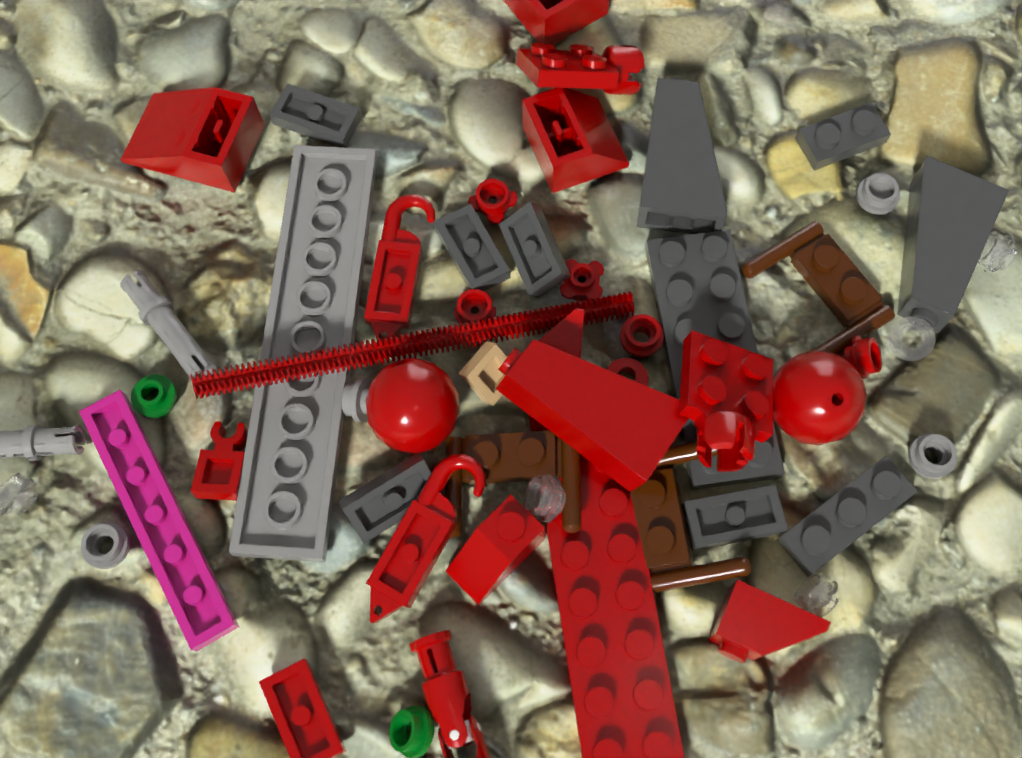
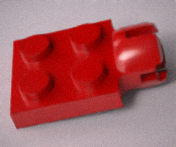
M533 43L531 44V49L518 48L516 65L537 87L602 89L605 93L612 95H632L637 93L642 83L632 79V75L629 73H640L641 69L645 68L642 51L633 45H611L604 49L602 55L594 52L593 47L587 45L573 44L570 45L569 50H555V46L551 44Z
M691 330L683 340L679 415L694 421L697 428L696 452L699 461L705 467L709 468L712 466L713 448L717 450L716 471L733 472L742 470L748 463V460L755 458V441L764 443L773 435V359Z

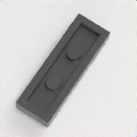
M884 456L788 530L777 541L805 575L809 577L918 491L889 458Z

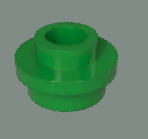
M157 374L149 375L139 380L131 392L133 408L146 418H159L169 414L177 400V390L174 384L167 377ZM159 389L158 396L151 401L146 400L150 392Z
M415 705L398 711L394 715L389 729L392 747L408 758L423 756L429 749L435 733L431 714L425 707Z

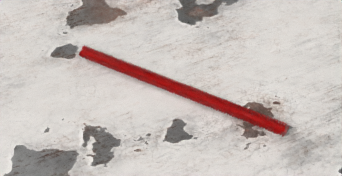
M628 291V293H618V296L613 294V297L608 295L607 297L602 296V298L597 297V299L592 298V301L587 299V302L581 300V302H571V305L566 303V306L560 304V306H550V309L545 307V310L539 308V310L534 309V312L529 310V313L523 311V313L518 312V315L513 313V316L507 314V316L502 315V318L497 316V319L491 317V320L490 318H486V321L481 319V323L479 320H475V323L470 321V325L468 322H464V325L462 323H459V326L454 324V328L452 325H448V328L443 326V330L441 327H437V330L432 328V332L430 329H426V332L421 330V334L419 331H415V335L413 332H410V336L408 333H404V337L402 334H399V338L393 335V339L391 336H388V340L382 337V341L380 338H377V343L374 339H371V344L366 340V345L363 341H360V347L357 342H355V347L349 343V349L346 344H343L344 349L338 345V351L334 346H332V352L329 347H327V352L321 348V354L316 349L315 355L312 350L310 351V356L305 351L304 357L301 353H298L299 357L297 358L294 353L293 359H291L290 355H287V360H285L284 356H281V362L278 357H276V363H274L273 358H270V364L267 359H264V365L259 360V366H257L255 361H253V367L247 362V368H245L244 363H241L242 369L236 364V370L230 365V371L224 366V372H222L219 367V373L212 369L213 374H210V371L207 370L206 376L203 371H201V377H199L197 372H195V378L191 374L192 385L196 399H198V396L203 398L204 395L207 398L210 396V393L212 396H215L216 392L220 395L222 391L223 394H226L227 390L229 393H232L233 388L237 392L239 387L243 391L244 387L249 390L250 385L254 389L256 384L259 388L262 383L265 387L267 382L269 385H272L273 381L275 384H278L279 380L283 383L284 379H286V382H289L290 377L294 381L296 376L300 380L301 375L303 379H306L307 374L311 378L312 373H314L315 377H317L318 372L322 376L324 371L328 375L329 370L332 374L335 369L339 373L340 367L344 372L346 366L348 371L351 370V365L354 369L357 368V364L359 368H362V363L367 367L368 362L370 366H373V360L378 365L379 359L384 364V358L389 363L390 357L395 362V356L400 361L401 355L403 359H406V354L411 358L413 353L414 357L417 358V352H419L420 357H422L423 351L428 356V350L433 355V349H435L436 354L439 353V348L444 353V347L449 352L450 346L455 351V345H457L458 350H460V344L465 349L466 343L471 348V342L476 347V341H479L480 346L482 345V340L486 342L487 339L492 342V339L495 338L497 343L498 337H500L502 342L503 336L508 341L509 335H511L513 340L514 334H516L518 339L519 333L524 337V333L527 332L529 337L530 331H532L534 336L535 330L538 331V335L540 334V329H543L545 334L546 328L550 331L551 327L556 326L574 309H585L584 321L586 326L588 320H590L592 325L593 319H595L597 324L598 318L603 323L604 317L606 322H608L609 316L613 321L614 315H616L618 320L619 314L624 319V313L629 318L630 312L632 316L635 313L633 294Z

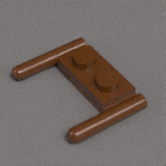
M817 221L804 226L747 261L741 267L742 274L746 278L752 279L790 256L792 265L843 327H848L814 350L839 355L845 350V347L852 346L851 341L854 336L859 335L864 339L895 318L892 308L881 302L883 299L832 237L829 234H824L821 224Z
M550 430L446 438L445 458L457 454H465L475 458L482 465L485 472L486 484L559 480V478H562V527L568 533H576L581 529L580 453ZM464 469L457 470L451 475L444 490V496L454 505L458 515L457 526L450 538H457L462 534L463 483L475 484L472 473Z
M696 441L669 447L647 482L630 492L645 561L650 572V583L653 587V593L748 576L752 570L751 562L746 557H737L693 566L692 550L674 465L699 460L696 452ZM712 448V457L717 456V450Z

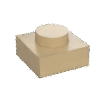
M486 341L458 373L486 404L494 406L503 395L496 388L505 376L498 369L507 356L496 343Z

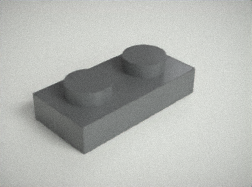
M287 83L270 113V118L274 125L336 147L346 148L362 119V114L358 107Z
M870 102L798 129L795 140L815 171L883 145L888 141L891 133Z
M530 201L499 224L529 296L539 298L571 276L539 204Z
M471 204L433 221L437 235L469 290L479 289L485 291L511 278L509 267Z
M416 453L338 501L363 543L400 522L412 501H416L431 474L426 462L419 453Z
M776 484L684 501L683 503L693 551L784 534L788 530Z

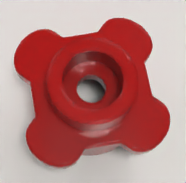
M494 178L486 179L480 183L476 189V195H472L468 199V205L471 204L475 211H479L487 216L488 222L492 224L502 222L504 219L503 214L509 207L515 206L518 202L516 192L509 190L504 182ZM490 199L497 200L496 203L489 202Z
M574 259L565 261L571 276L560 286V293L564 298L581 302V300L587 301V299L592 301V298L597 299V297L602 296L603 289L599 282L600 277L604 274V267L600 262L592 261L587 264L578 263ZM584 277L586 281L584 283H580L578 281V278Z

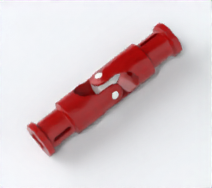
M450 630L432 633L410 643V650L412 653H417L425 679L421 686L428 709L440 726L438 729V740L443 757L455 758L451 750L452 748L469 746L475 740L477 746L476 758H491L480 724L474 716H471V694L463 670H457L449 641L452 639Z

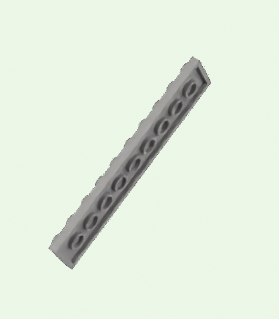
M294 145L260 355L263 365L264 359H267L270 364V358H273L274 363H276V357L281 362V356H284L285 360H287V355H290L291 359H293L294 353L298 358V353H301L304 357L305 351L310 356L311 350L315 355L316 349L321 354V348L327 352V347H329L332 352V346L337 351L338 345L344 349L343 344H346L349 349V343H351L354 347L378 163L376 149ZM347 366L344 372L340 367L339 373L335 369L333 374L329 370L328 375H326L325 371L322 376L318 372L317 377L312 373V377L309 378L307 374L306 379H303L301 375L300 380L296 376L295 380L292 381L290 377L289 382H286V379H284L283 383L279 380L278 384H275L273 381L272 385H269L267 382L265 387L263 383L259 388L256 384L230 540L229 553L231 555L326 562L345 417L342 410V394L344 387L349 382L351 371H348Z

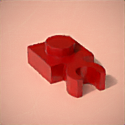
M216 421L213 424L210 434L215 443L214 450H200L190 490L196 499L237 501L245 451L241 450L246 447L248 430L244 423L238 422L236 433L230 438H224L226 429L221 422Z

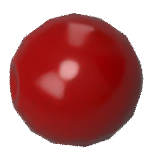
M814 350L798 354L780 366L773 377V419L782 431L800 443L822 445L841 440L856 429L865 413L867 394L863 378L854 365L834 353Z
M418 358L400 360L381 369L370 383L365 399L368 423L377 439L391 449L412 454L425 452L441 445L454 430L460 413L459 394L448 373L435 363Z

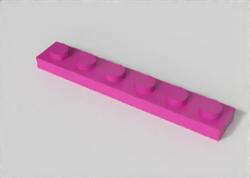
M118 390L80 410L79 413L190 650L197 652L239 628L235 616L127 395Z

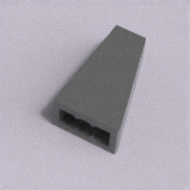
M658 77L636 227L685 234L722 231L727 218V206L699 82L685 81L680 78L667 79Z
M930 156L925 158L910 183L897 315L909 320L913 326L919 329L931 330L939 333L955 316L1009 190Z

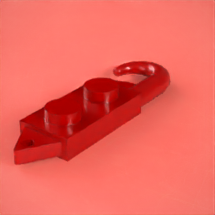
M406 194L390 204L385 215L381 240L378 242L364 319L366 325H371L376 339L380 338L381 341L382 336H387V340L388 336H391L393 339V335L397 336L403 329H409L423 252L419 238L409 231L400 229L403 213L407 209L419 207L426 212L429 223L435 221V209L432 203L425 197L417 194Z
M457 454L442 459L433 469L416 501H412L366 582L367 585L371 586V623H378L402 607L411 608L457 526L458 515L456 508L448 498L441 494L451 475L460 469L468 470L475 479L474 496L480 497L484 491L486 475L482 465L475 458L465 454ZM381 606L382 613L378 615L377 608Z

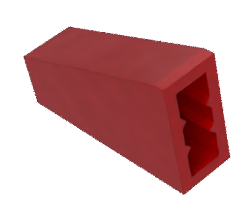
M535 339L531 341L523 353L515 347L498 369L505 376L497 386V391L629 492L647 482L689 419L679 415V399Z

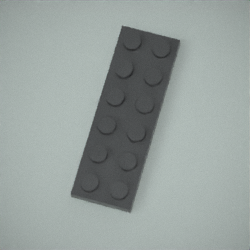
M730 230L646 240L645 252L658 319L664 331L663 345L673 397L679 400L683 340L691 330L758 353ZM691 419L687 420L680 431L682 444L694 442L697 439V428ZM774 422L773 435L764 443L755 441V458L748 460V463L742 470L733 472L716 471L717 456L712 457V466L709 468L705 467L699 460L686 462L691 490L780 479L785 474Z

